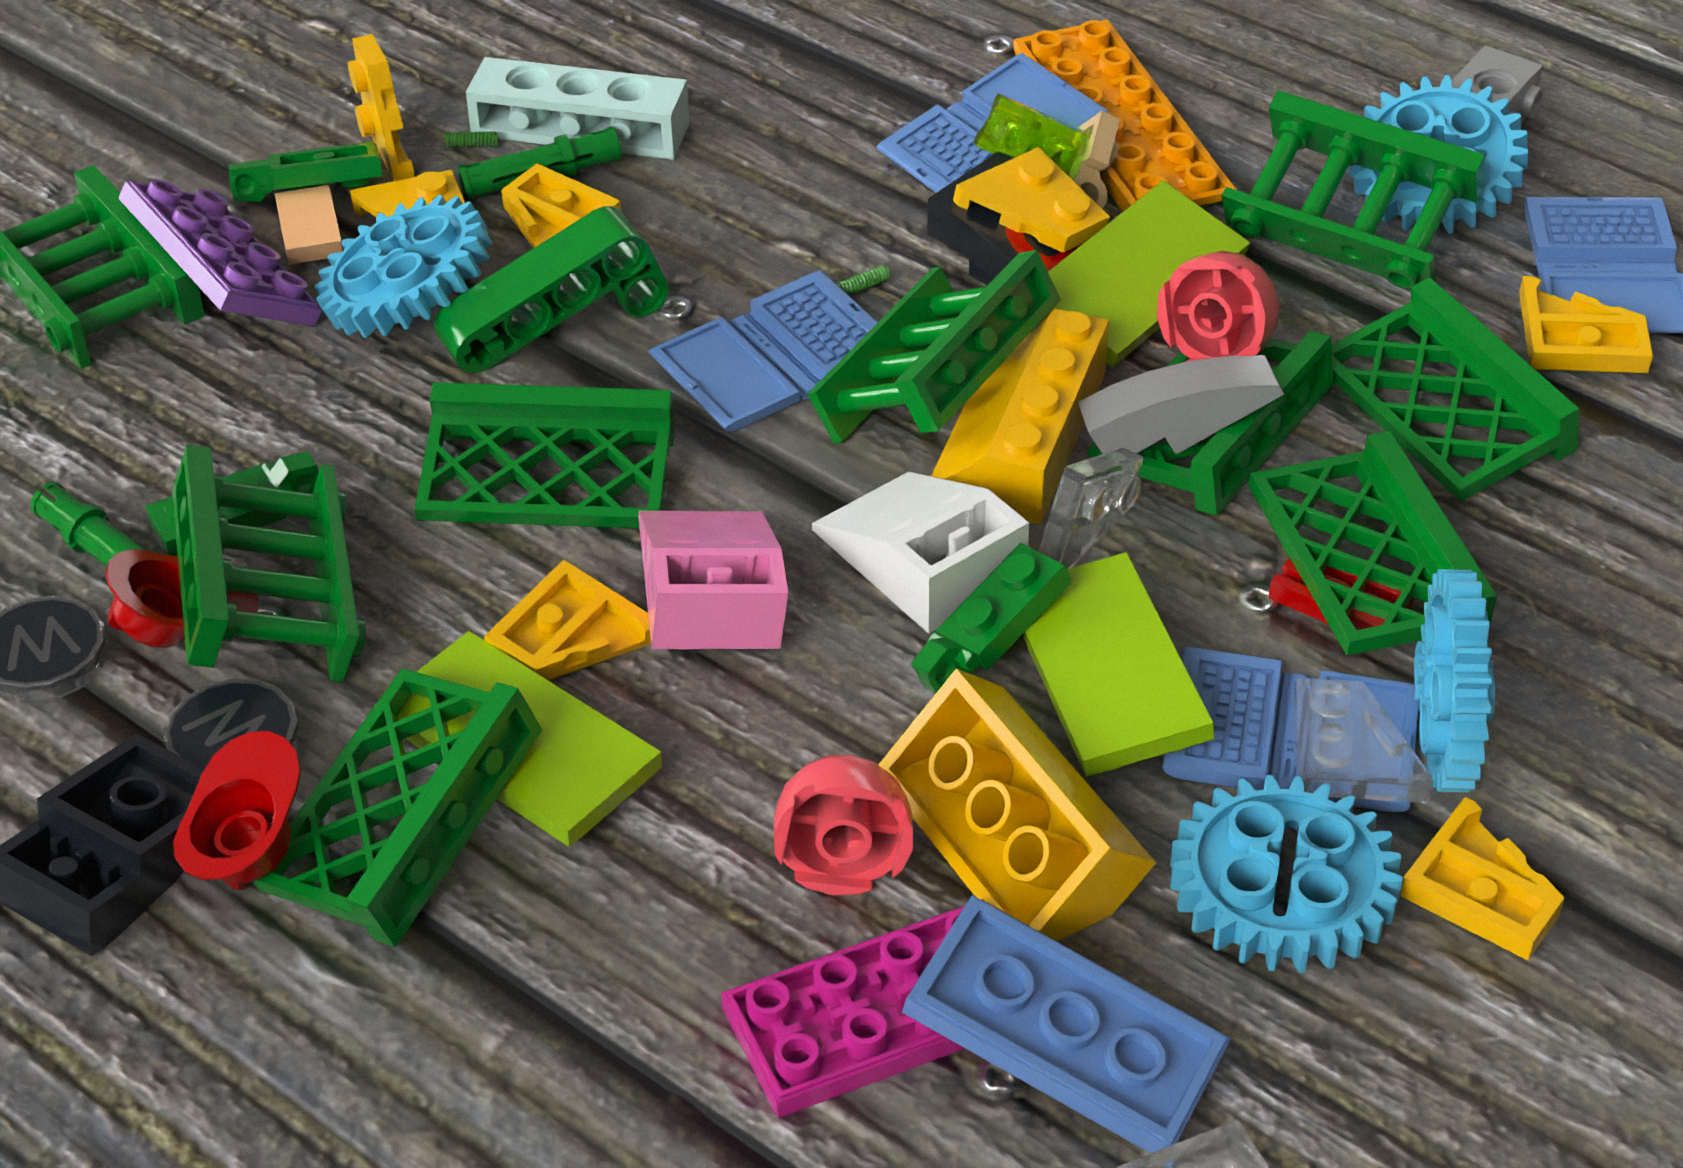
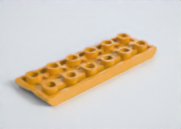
M1108 19L1086 21L1078 26L1055 31L1043 30L1031 36L1014 39L1015 55L1025 54L1109 111L1108 114L1120 119L1115 141L1118 143L1116 158L1106 171H1100V178L1122 212L1162 180L1197 205L1222 202L1221 195L1226 187L1236 190Z

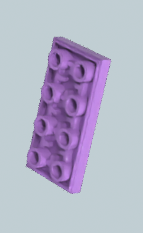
M152 179L150 184L134 181L125 182L118 199L220 311L315 327L322 309L306 291L307 283L299 276L288 272L279 263L281 258L279 253L261 244L253 236L254 227L233 215L227 208L229 201L225 197L208 189H198L196 194L183 192L175 185L160 179Z

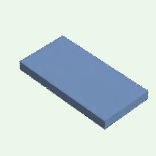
M974 895L968 900L911 990L902 1009V1013L1165 1162L1173 1151L1231 1040L1225 1034Z

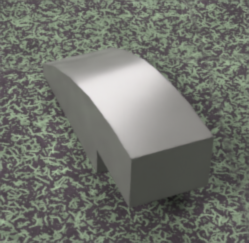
M1265 355L1225 356L1187 361L1151 370L1110 385L1078 401L1088 433L1109 465L1113 467L1163 438H1166L1175 454H1178L1281 397L1284 393Z

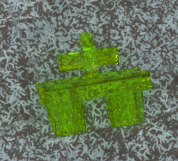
M998 93L993 101L986 122L977 133L973 142L977 147L995 154L1000 151L1014 158L1039 147L1068 175L1087 135L1083 130Z

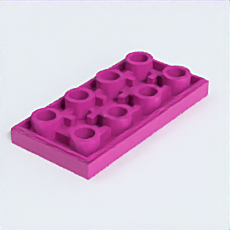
M965 906L721 992L722 1010L777 1118L965 1049L902 1013L906 998Z

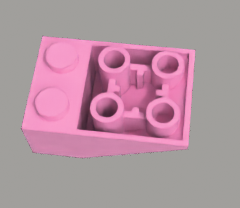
M639 511L638 519L652 649H781L788 600V586L782 548L762 511Z

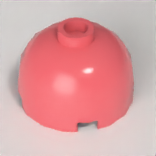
M1217 251L1193 257L1173 272L1169 281L1163 284L1158 294L1157 318L1163 338L1170 348L1177 346L1181 353L1189 358L1185 362L1225 356H1255L1266 347L1278 326L1279 301L1274 284L1260 265L1243 254Z
M853 754L828 755L809 762L786 782L777 800L774 812L775 856L780 865H782L783 860L789 868L794 870L795 881L807 889L828 895H858L873 890L872 880L883 877L889 871H891L893 879L904 869L913 852L912 811L908 798L898 780L873 760Z

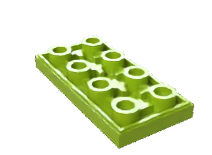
M1162 180L1048 271L1061 298L1054 309L1077 311L1085 315L1109 319L1106 363L1114 367L1160 328L1157 318L1158 294L1163 284L1169 281L1173 272L1179 266L1193 257L1217 251H1228L1245 256L1250 242Z
M1127 552L1067 569L1072 579L1070 585L1022 634V637L1085 777L1104 771L1116 770L1128 764L1169 752L1181 751L1186 747L1214 740L1213 721Z
M470 631L466 632L416 671L486 692H490L496 682L519 688L543 730L496 799L569 848L663 767L660 750ZM412 693L397 714L398 720L431 707L429 698ZM476 711L468 712L447 721L450 736L463 731ZM436 726L410 736L406 740L419 748L439 741Z

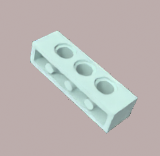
M484 57L466 90L470 131L473 133L475 131L477 133L479 131H495L498 139L547 145L554 143V137L565 134L570 139L612 126L617 133L622 154L674 160L690 124L687 80Z

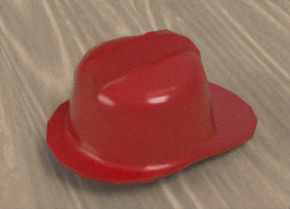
M138 549L118 552L108 561L105 573L109 588L114 594L108 612L109 625L114 629L124 631L137 642L150 647L166 649L181 644L185 641L178 556L163 555ZM229 592L227 603H235L238 611L257 613L259 598L258 595Z
M270 731L248 732L230 740L212 756L200 777L173 841L175 859L185 873L201 880H223L232 889L244 891L250 882L263 878L272 872L285 858L291 842L290 824L287 816L296 796L301 775L298 752L285 737Z

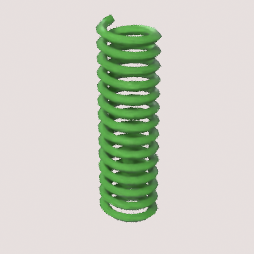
M460 131L459 133L445 132L443 134V137H446L447 147H449V136L451 147H453V138L455 147L457 146V139L458 147L461 145L464 147V136L466 147L468 146V137L470 147L472 146V139L473 146L475 147L476 144L479 146V136L481 147L483 146V137L485 147L487 146V138L488 146L490 147L491 145L490 138L492 146H494V136L495 145L498 146V136L495 131H479L478 133L476 131L474 133L472 131L467 133Z
M880 265L876 269H870L866 273H860L856 277L853 276L849 280L846 279L839 282V284L836 283V285L840 288L842 285L844 292L852 295L889 280L890 270L886 267V272L885 268Z

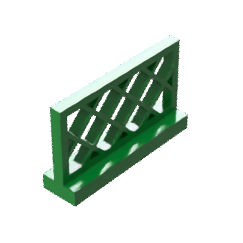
M1430 277L1410 287L1411 302L1332 344L1334 383L1385 431H1391L1398 444L1459 502L1547 453H1550L1559 461L1578 450L1580 409ZM1407 326H1410L1421 337L1420 344L1387 342L1388 336ZM1352 356L1375 357L1372 370L1348 369L1341 362ZM1387 358L1416 361L1414 374L1381 371L1383 360ZM1425 361L1450 363L1457 369L1456 377L1424 375ZM1377 388L1410 390L1408 404L1382 402L1376 396ZM1419 391L1453 394L1451 407L1417 405ZM1461 396H1487L1495 404L1494 411L1459 408ZM1413 421L1447 424L1445 438L1418 436L1412 430ZM1456 425L1490 428L1488 442L1453 439ZM1499 428L1524 430L1532 437V439L1521 445L1497 443ZM1450 456L1485 459L1482 467L1464 477L1449 465Z
M1309 331L1298 344L1271 338L1266 347L1257 355H1265L1268 361L1275 360L1281 362L1278 366L1272 367L1284 395L1182 452L1175 454L1168 442L1159 444L1156 442L1111 467L1096 443L1093 442L1088 447L1089 463L1193 492L1195 510L1217 516L1247 483L1250 473L1256 472L1334 385L1331 336ZM1180 352L1167 366L1183 363L1189 358ZM1196 454L1191 460L1189 468L1165 462Z
M433 382L429 399L432 418L414 508L417 521L639 528V511H662L670 446L674 445L676 429L671 390ZM444 439H468L477 442V444L456 458H453L443 448ZM509 441L534 442L537 445L516 460H513L500 448ZM568 443L594 444L597 447L575 463L560 450ZM628 445L655 446L653 453L635 465L620 452V450ZM490 455L503 468L482 483H479L466 470ZM547 457H550L563 471L540 486L526 471ZM609 458L624 473L601 488L586 473ZM652 472V476L650 479L649 477H647V475ZM455 477L469 490L455 501L433 500L434 491ZM513 480H517L529 492L528 495L516 503H499L492 496V494ZM573 482H577L590 495L577 505H560L553 498L554 495ZM635 483L649 495L647 508L621 507L613 499Z
M1391 431L1367 435L1365 450L1362 452L1250 473L1249 489L1347 656L1422 640L1421 624H1425V616L1405 607L1410 601L1411 596L1428 602V585H1432V575L1437 573L1438 569L1471 570V572L1477 573V581L1482 583L1481 598H1486V611L1491 625L1497 594ZM1356 475L1363 487L1357 493L1329 482L1331 479ZM1291 488L1308 495L1302 504L1277 496L1274 490ZM1319 499L1349 510L1344 518L1341 519L1315 510L1313 507ZM1361 513L1384 521L1388 529L1383 534L1357 525L1354 522ZM1303 524L1331 534L1332 537L1325 546L1301 537L1298 531ZM1345 539L1373 549L1374 552L1367 561L1337 549ZM1386 554L1411 563L1415 570L1411 576L1379 564ZM1329 566L1359 577L1352 588L1327 580L1323 572ZM1369 580L1402 591L1395 604L1363 593ZM1352 609H1356L1385 619V621L1380 626L1356 630L1348 616Z
M401 668L291 821V842L285 858L272 872L252 882L259 891L362 925L373 940L396 947L543 730L519 688L496 682L492 690L486 692ZM412 693L429 698L431 707L398 720L397 714ZM476 711L463 731L450 736L447 721L468 712ZM436 726L439 741L410 753H405L403 739ZM391 745L394 756L393 760L361 772L360 766L370 753ZM442 761L426 784L413 789L410 773ZM399 779L402 794L371 807L368 806L367 791ZM354 797L356 813L324 826L323 818L333 805ZM405 814L389 838L376 843L373 827ZM361 833L363 849L330 861L328 845ZM315 851L317 868L293 878L283 876L293 860ZM367 868L348 897L336 893L335 881Z

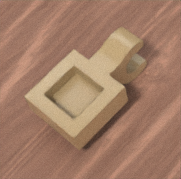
M1100 111L1074 130L1064 172L1102 209L1106 205L1108 194L1100 178V171H1106L1116 158L1118 143L1115 141L1120 122V119L1104 111Z

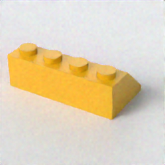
M1053 308L967 400L931 476L987 488L1025 520L1042 525L1085 423L1078 401L1098 392L1105 376L1109 319L1089 316L1077 311H1064Z
M955 669L878 764L898 780L908 798L912 818L974 896L981 900L984 899L986 903L1057 942L1113 915L1156 864V861L1003 686L959 669Z

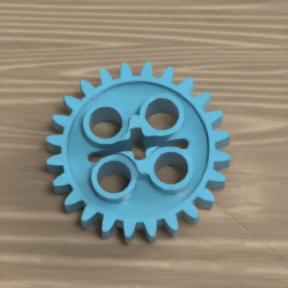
M1445 75L1440 87H1432L1430 80L1425 76L1421 79L1419 90L1413 91L1409 85L1402 82L1400 83V97L1394 98L1392 95L1382 92L1380 94L1381 109L1368 105L1364 108L1366 118L1485 154L1486 186L1477 203L1460 197L1452 200L1442 220L1448 234L1453 233L1455 220L1461 218L1469 227H1476V213L1478 211L1491 218L1495 217L1496 201L1510 204L1512 202V187H1522L1523 170L1528 167L1527 131L1521 130L1520 113L1509 114V100L1507 98L1493 103V88L1490 86L1475 94L1472 92V79L1468 78L1458 89L1452 88L1450 75ZM1356 164L1349 166V177L1354 180V192L1356 195L1365 194L1366 201L1380 172ZM1409 181L1400 182L1382 221L1386 223L1396 215H1400L1402 217V230L1407 231L1417 221L1432 189Z
M438 195L429 205H427L423 197H420L413 207L407 210L402 203L398 204L394 215L387 217L383 213L377 214L376 223L373 226L360 225L357 227L360 233L357 238L343 239L341 241L344 247L343 252L328 255L327 259L331 266L325 267L318 272L322 281L314 287L319 294L316 300L335 329L343 328L348 336L359 330L362 337L367 338L377 327L381 334L386 336L394 324L400 323L404 330L409 329L414 317L420 315L423 319L428 320L431 318V308L434 306L449 307L451 302L448 296L453 292H466L468 287L464 280L475 278L482 274L477 264L486 262L490 258L486 251L487 248L492 246V241L488 236L490 231L478 210L474 209L472 203L468 201L462 204L458 196L446 202L442 195Z
M1438 569L1437 573H1433L1432 585H1428V602H1424L1425 624H1421L1423 641H1418L1415 650V701H1419L1420 745L1423 756L1427 758L1426 775L1431 776V787L1436 788V792H1470V790H1475V781H1480L1481 778L1480 764H1485L1483 742L1489 740L1486 722L1492 720L1495 707L1493 660H1490L1492 649L1488 647L1490 623L1486 611V598H1481L1482 583L1477 581V573L1471 572V570Z
M1266 775L1264 789L1257 791L1244 778L1239 779L1237 795L1235 797L1220 788H1216L1213 791L1212 806L1196 802L1193 804L1192 820L1181 819L1178 840H1174L1172 843L1170 889L1179 891L1178 911L1193 912L1191 930L1194 933H1199L1214 928L1212 948L1216 951L1227 947L1233 942L1240 945L1239 962L1245 964L1258 952L1265 954L1268 971L1274 972L1280 963L1281 957L1292 959L1299 973H1305L1308 957L1317 956L1323 965L1328 969H1332L1335 966L1338 948L1348 956L1357 959L1360 957L1363 940L1377 944L1381 938L1383 924L1391 925L1393 922L1403 877L1398 875L1401 854L1390 851L1393 837L1391 831L1374 832L1377 814L1374 811L1355 816L1353 810L1356 797L1349 795L1336 803L1329 800L1330 785L1327 783L1322 784L1312 794L1304 792V783L1302 777L1295 776L1289 789H1280L1273 775ZM1292 828L1297 831V841L1287 912L1284 916H1276L1273 913V904L1283 834L1285 829Z

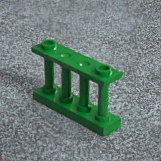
M1277 90L1268 108L1272 136L1278 142L1250 194L1229 187L1225 188L1221 196L1226 224L1246 237L1256 238L1261 236L1384 277L1391 284L1402 289H1410V287L1428 277L1436 282L1435 255L1426 251L1453 199L1460 197L1475 203L1478 202L1486 186L1485 154ZM1306 148L1329 156L1301 211L1271 202L1298 150ZM1356 164L1378 171L1380 174L1351 228L1323 219L1322 217L1348 167ZM1409 181L1431 188L1432 191L1405 244L1375 236L1374 233L1400 182Z
M95 165L74 172L79 195L73 198L74 203L5 231L0 230V276L44 326L53 348L58 353L66 351L81 370L92 365L84 336L157 305L162 309L169 307L184 325L205 317L198 285L118 199L120 192ZM82 223L86 227L93 225L97 229L29 258H25L18 250ZM106 250L111 254L118 252L122 256L53 286H49L42 278L45 275ZM131 277L136 281L143 279L147 284L76 315L67 306L69 303Z
M1038 251L1018 253L985 287L953 291L941 266L932 268L807 393L832 442L842 443L874 409L907 406L920 433L940 431L1060 302L1061 298Z
M186 444L172 489L187 665L214 668L222 642L230 643L233 637H243L325 647L330 681L343 682L351 658L360 657L362 654L366 636V625L364 619L357 618L343 529L346 494L337 489L334 465H321L312 493L225 482L222 475L214 474L210 447ZM220 506L305 517L308 518L310 534L227 523V517L218 515V509ZM224 548L313 559L315 576L232 566L231 559L223 558L222 552ZM229 592L318 602L322 620L238 611L235 603H227V595Z

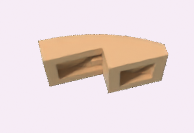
M329 185L274 193L288 265L327 259L329 254L343 252Z

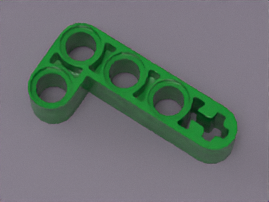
M604 206L588 213L451 300L449 307H442L437 313L434 320V330L456 364L463 371L479 373L493 367L609 292L613 294L629 315L638 318L653 314L660 309L668 297L669 287L647 242L618 208Z

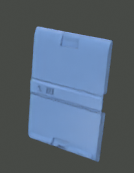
M1020 53L963 90L962 101L954 103L947 109L937 104L881 141L876 148L937 193L999 150H1003L1013 157H1018L1039 147L1051 158L1071 144L1076 128L1100 111L1109 113V111L1025 54Z
M1525 197V218L1543 292L1571 301V297L1576 291L1596 298L1604 305L1622 307L1645 315L1649 333H1683V273L1678 272L1677 265L1674 262L1677 246L1662 197Z
M818 270L750 300L751 312L749 314L738 316L730 320V322H727L723 317L717 318L651 348L648 353L726 431L731 432L746 427L799 401L809 399L807 393L878 322L827 275Z
M1194 647L1183 648L1181 660L1213 721L1215 739L1186 747L1181 751L1166 753L1162 767L1166 774L1182 780L1237 788L1238 780L1244 778L1256 791L1264 789L1266 775H1273L1280 789H1289L1295 776L1302 777L1304 783V792L1313 794L1322 784H1329V800L1335 803L1344 797L1352 795L1356 797L1354 807L1387 812H1403L1410 809L1419 701H1415V684L1321 670L1320 677L1315 679L1303 674L1281 673V660Z

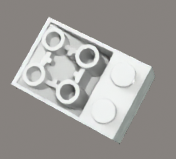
M907 472L812 523V531L928 634L936 630L1020 543L1028 546L1029 522L989 489L913 472Z

